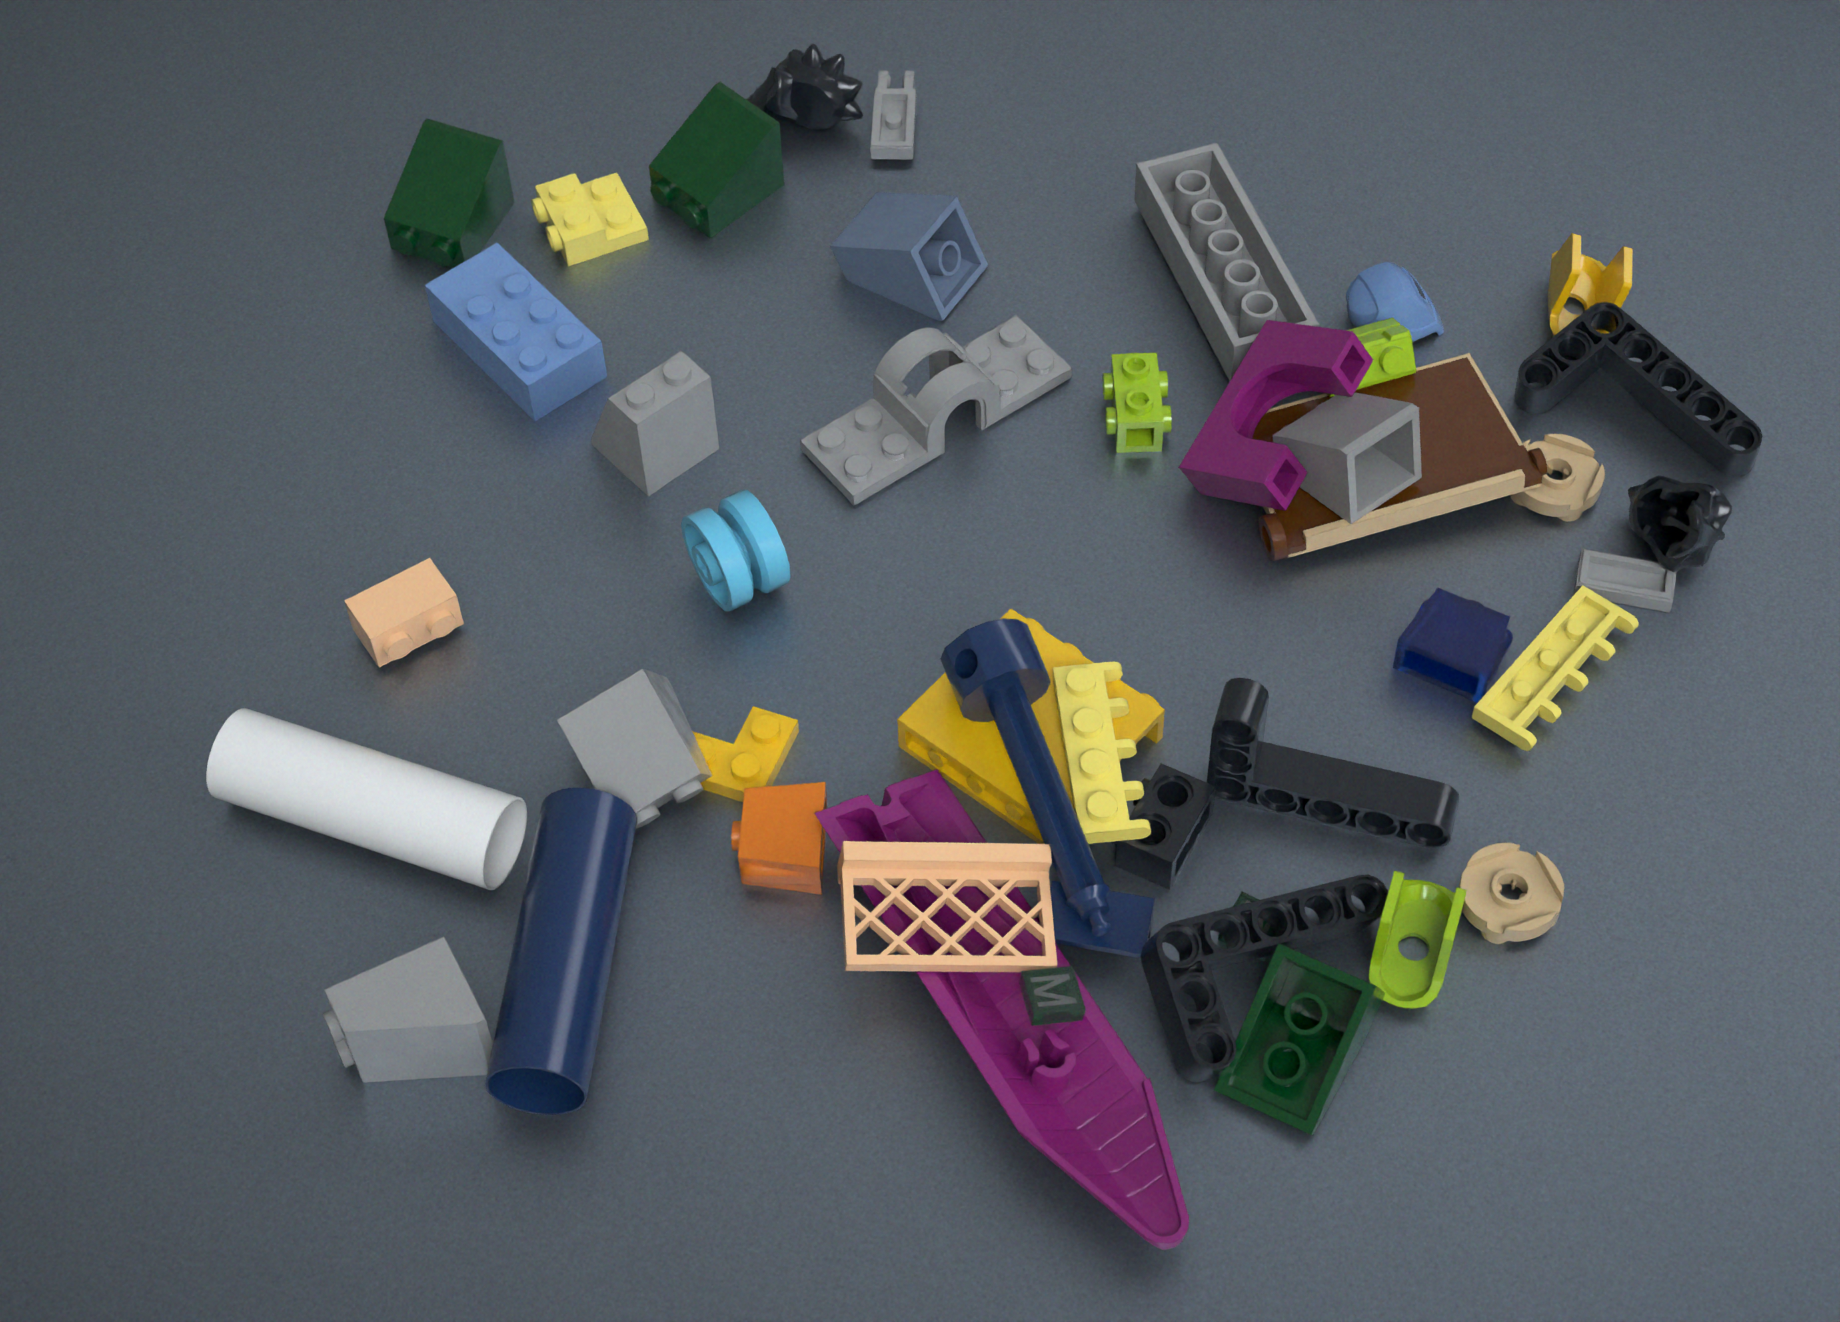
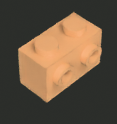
M430 558L344 600L354 632L378 667L393 660L401 659L412 650L436 638L444 637L452 632L453 629L464 624L457 595Z

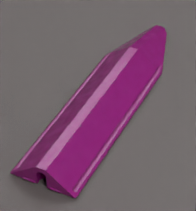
M938 769L888 785L885 788L881 806L874 804L867 794L814 813L839 853L841 852L843 841L987 843ZM860 885L875 908L886 898L873 885ZM911 886L903 894L922 913L938 899L926 886ZM963 886L954 895L974 913L990 899L975 886ZM1014 887L1006 895L1026 914L1032 909L1018 887ZM894 903L880 916L886 926L897 936L914 922ZM946 904L930 918L950 937L966 923L964 919ZM998 905L982 918L985 923L1002 937L1018 923ZM1036 917L1034 921L1040 925V920ZM920 928L905 942L919 955H933L942 946L923 928ZM974 928L958 942L971 955H986L994 947ZM1025 928L1010 942L1024 956H1043L1042 943ZM1056 943L1057 968L1055 972H916L1020 1135L1144 1240L1162 1250L1175 1248L1182 1243L1189 1228V1216L1151 1079H1147ZM1000 952L997 956L1005 955L1002 952ZM1069 974L1070 979L1042 992L1076 998L1077 1003L1039 1007L1037 1002L1060 1000L1035 995L1034 992L1035 989L1055 980L1031 982L1030 978Z

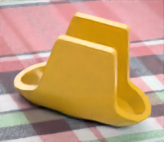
M1571 233L1559 251L1552 254L1548 285V315L1553 337L1580 316L1572 314L1564 308L1568 297L1579 300L1583 304L1585 311L1596 303L1602 302L1613 303L1620 308L1622 307L1632 287V248L1623 246L1606 267L1600 261L1581 254V235ZM1596 330L1599 333H1609L1606 330Z

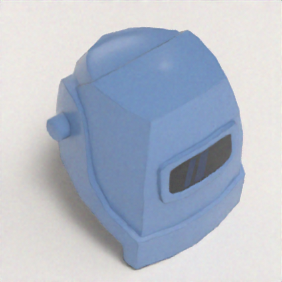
M1391 262L1374 265L1359 273L1356 279L1351 282L1346 292L1348 318L1355 328L1393 317L1400 325H1403L1410 331L1412 342L1426 337L1433 332H1436L1439 336L1444 333L1442 320L1435 305L1414 276L1404 267H1399Z

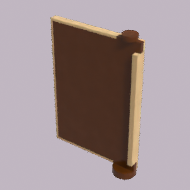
M1470 353L1417 367L1414 374L1355 391L1356 393L1409 402L1419 407L1421 479L1352 524L1299 487L1286 511L1263 507L1267 515L1259 517V531L1268 558L1274 562L1541 487L1542 476L1547 474V463L1540 448L1526 450ZM1324 393L1270 408L1258 422L1252 439L1273 442V435L1332 397Z

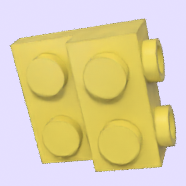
M617 172L582 184L576 174L573 173L535 186L537 198L531 199L535 217L539 224L546 223L548 226L545 228L546 235L553 252L561 251L568 266L649 240L647 226Z

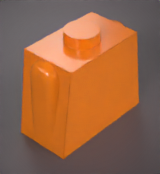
M826 782L744 788L741 821L732 822L731 831L732 851H738L741 884L822 895L826 831L814 813L828 809Z

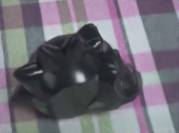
M811 44L805 52L798 49L790 51L785 60L781 61L776 67H771L767 79L746 99L766 114L771 111L775 114L789 117L796 121L795 124L799 127L803 125L812 130L830 129L842 121L859 120L863 117V113L855 101L863 86L862 81L844 74L845 58L842 54H837L825 60L815 44Z
M1658 475L1649 479L1644 484L1628 489L1631 502L1629 507L1631 528L1639 537L1650 544L1651 550L1664 568L1672 572H1678L1681 569L1703 566L1708 561L1715 543L1725 538L1722 527L1732 513V505L1725 495L1712 485L1683 483Z

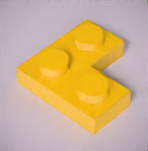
M753 706L734 744L692 731L712 774L711 777L701 782L703 790L743 802L744 788L772 786L799 733L798 720Z

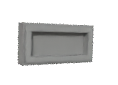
M1581 549L1574 594L1583 585L1613 603L1670 613L1677 572L1664 568L1659 562Z

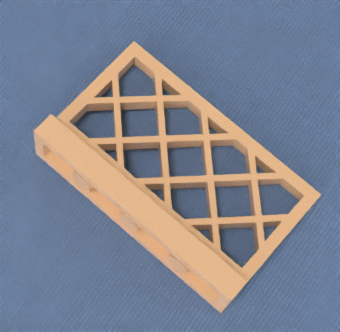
M843 841L837 864L838 884H841L845 971L1055 972L1057 957L1049 869L1052 864L1050 845ZM853 885H873L886 898L872 912H869L854 898ZM911 886H926L938 899L922 913L903 894ZM963 886H975L990 899L974 913L954 895ZM1014 887H1037L1038 904L1027 914L1006 897ZM893 903L914 921L899 936L878 919ZM945 904L966 921L951 937L930 920ZM996 905L1000 906L1018 922L1004 937L1000 936L982 920ZM855 915L862 920L856 927ZM1038 915H1039L1040 925H1039L1036 921H1034V919H1035ZM868 927L889 944L880 955H857L856 938ZM920 928H923L942 946L933 955H919L905 942ZM974 928L994 947L986 955H971L958 942ZM1025 928L1042 943L1043 956H1024L1010 942ZM897 951V952H898L899 954H901V955H893V954ZM1000 952H1002L1005 956H997V955H998Z

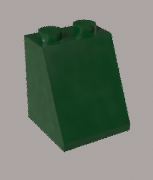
M722 82L717 83L650 163V191L653 198L662 207H668L681 216L689 227L697 228L709 238H712L785 185L780 123Z
M426 118L420 128L384 216L391 249L397 250L402 254L414 255L436 262L441 266L453 268L480 253L515 203L503 140Z

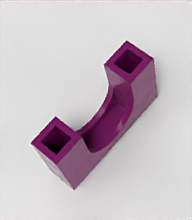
M1266 320L1182 460L1179 469L1202 495L1286 511L1308 472L1287 445L1252 439L1258 422L1273 405L1295 393L1315 391L1352 397L1373 362L1372 357L1353 331Z

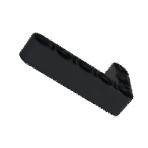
M1602 302L1589 307L1525 359L1519 367L1515 401L1520 409L1527 413L1540 414L1550 410L1601 368L1721 473L1727 476L1738 477L1749 473L1754 467L1763 437L1761 429L1757 424L1624 310L1613 303ZM1596 330H1606L1610 333H1599ZM1571 356L1575 357L1578 360H1567L1563 357ZM1628 358H1638L1644 362H1634ZM1530 383H1541L1545 387H1534ZM1662 387H1672L1677 391H1668L1663 389ZM1702 415L1710 418L1711 420H1700L1695 416ZM1729 445H1740L1745 450H1735Z
M1234 678L1226 682L1212 727L1207 783L1216 786L1215 797L1230 803L1421 847L1441 848L1448 845L1459 803V794L1453 787L1435 780L1263 742L1269 702L1268 691L1257 681L1248 678Z
M1357 875L1174 921L1163 926L1142 948L1140 955L1141 964L1174 1064L1179 1073L1187 1080L1205 1082L1228 1067L1235 1058V1039L1212 970L1274 955L1278 943L1291 949H1297L1364 930L1382 916L1388 895V890L1384 883L1371 875ZM1351 895L1362 901L1365 913L1355 908ZM1305 907L1316 912L1320 925L1308 919ZM1258 919L1265 920L1270 924L1273 930V937L1261 931ZM1210 930L1216 931L1224 937L1227 949H1222L1213 942ZM1162 942L1169 943L1176 948L1180 959L1178 962L1166 956L1163 951ZM1180 992L1186 993L1193 998L1196 1004V1012H1191L1183 1007L1179 998ZM1197 1042L1205 1044L1211 1050L1213 1063L1205 1062L1200 1058L1196 1048Z

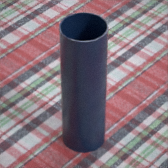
M591 788L561 789L549 794L541 805L485 1081L486 1090L494 1099L508 1107L527 1113L540 1115L567 1114L582 1108L588 1098L637 824V816L629 804L619 797L601 790Z

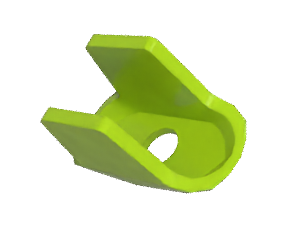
M1394 870L1370 962L1369 981L1385 993L1383 998L1385 1002L1397 1007L1411 1009L1426 1007L1438 996L1442 987L1467 890L1457 887L1454 893L1446 887L1430 881L1403 880L1405 873ZM1406 937H1417L1427 944L1429 953L1421 960H1410L1400 953L1398 944Z

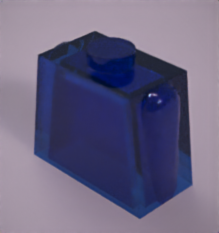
M1437 588L1433 595L1422 603L1412 622L1398 638L1393 668L1478 703L1488 692L1491 682L1511 647L1513 634L1508 629L1510 616L1485 607L1475 600H1468Z

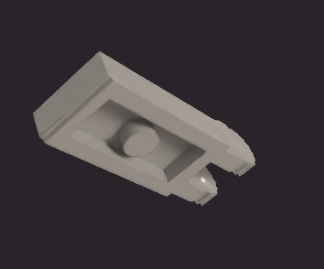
M879 70L878 88H874L871 159L913 160L917 101L914 71H905L902 82L903 88H891V77L888 70Z

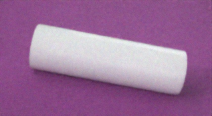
M247 708L235 711L225 721L214 740L208 759L206 771L207 787L209 793L216 799L488 890L498 888L508 877L518 858L526 832L527 806L520 797Z

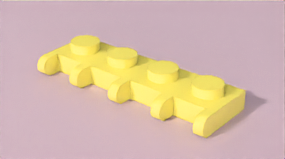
M1582 585L1474 706L1472 719L1520 749L1530 751L1537 743V740L1526 728L1537 716L1547 722L1554 723L1561 716V709L1551 701L1564 685L1574 691L1581 692L1589 681L1586 675L1578 669L1591 654L1600 660L1608 661L1614 655L1615 648L1605 638L1615 627L1624 633H1633L1639 626L1637 618Z
M1115 661L1053 667V685L1073 808L1088 844L1143 839L1151 834L1150 822L1148 820L1129 819L1126 801L1142 798L1144 796V789L1140 781L1123 782L1119 759L1131 758L1137 753L1134 740L1115 739L1112 718L1123 717L1129 713L1128 701L1125 698L1108 699L1106 682L1118 680L1123 676L1121 664Z

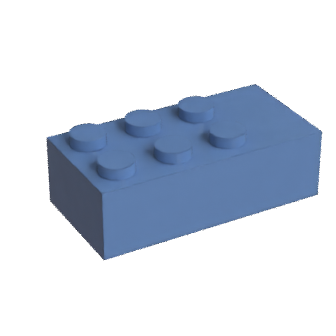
M495 243L425 284L433 322L534 421L539 420L607 378L602 341L500 244Z

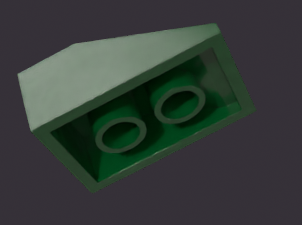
M1278 943L1235 1041V1058L1228 1067L1222 1070L1214 1091L1313 1136L1361 1049L1385 993L1376 985Z

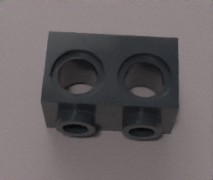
M1161 763L1151 780L1147 778L1142 780L1144 796L1133 801L1135 808L1129 817L1130 820H1148L1150 822L1151 834L1143 839L1111 843L1116 845V867L1170 890L1213 815L1216 786ZM1165 804H1175L1178 807H1169ZM1151 841L1157 843V845H1145L1142 842Z

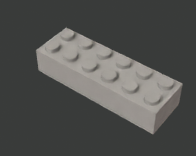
M1218 143L1136 163L1134 201L1229 381L1232 379L1266 320L1319 327L1318 321Z

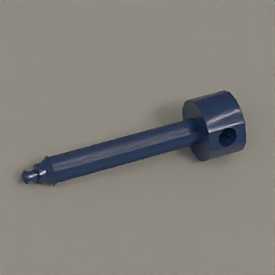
M1018 619L993 620L972 627L947 645L941 656L942 665L962 715L976 722L995 720L1045 844L1050 845L1052 863L1067 897L1066 905L1078 912L1081 921L1091 923L1092 935L1096 937L1104 936L1112 928L1105 918V915L1110 910L1107 903L1110 888L1103 881L1031 707V704L1047 692L1051 682L1029 627Z

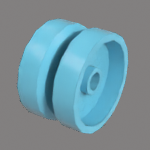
M739 490L721 499L718 513L711 508L704 507L683 517L681 522L682 535L693 566L710 596L724 611L730 612L751 602L754 588L761 593H769L788 584L791 574L785 547L767 511L750 491Z

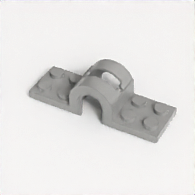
M1017 315L962 347L947 333L943 334L938 329H918L896 342L880 361L873 379L874 398L800 439V448L853 505H856L945 452L944 428L946 420L951 412L961 403L967 400H974L976 402V426L982 431L1072 378V367ZM929 356L930 380L917 396L914 393H909L908 396L904 395L908 388L902 382L904 377L916 364Z

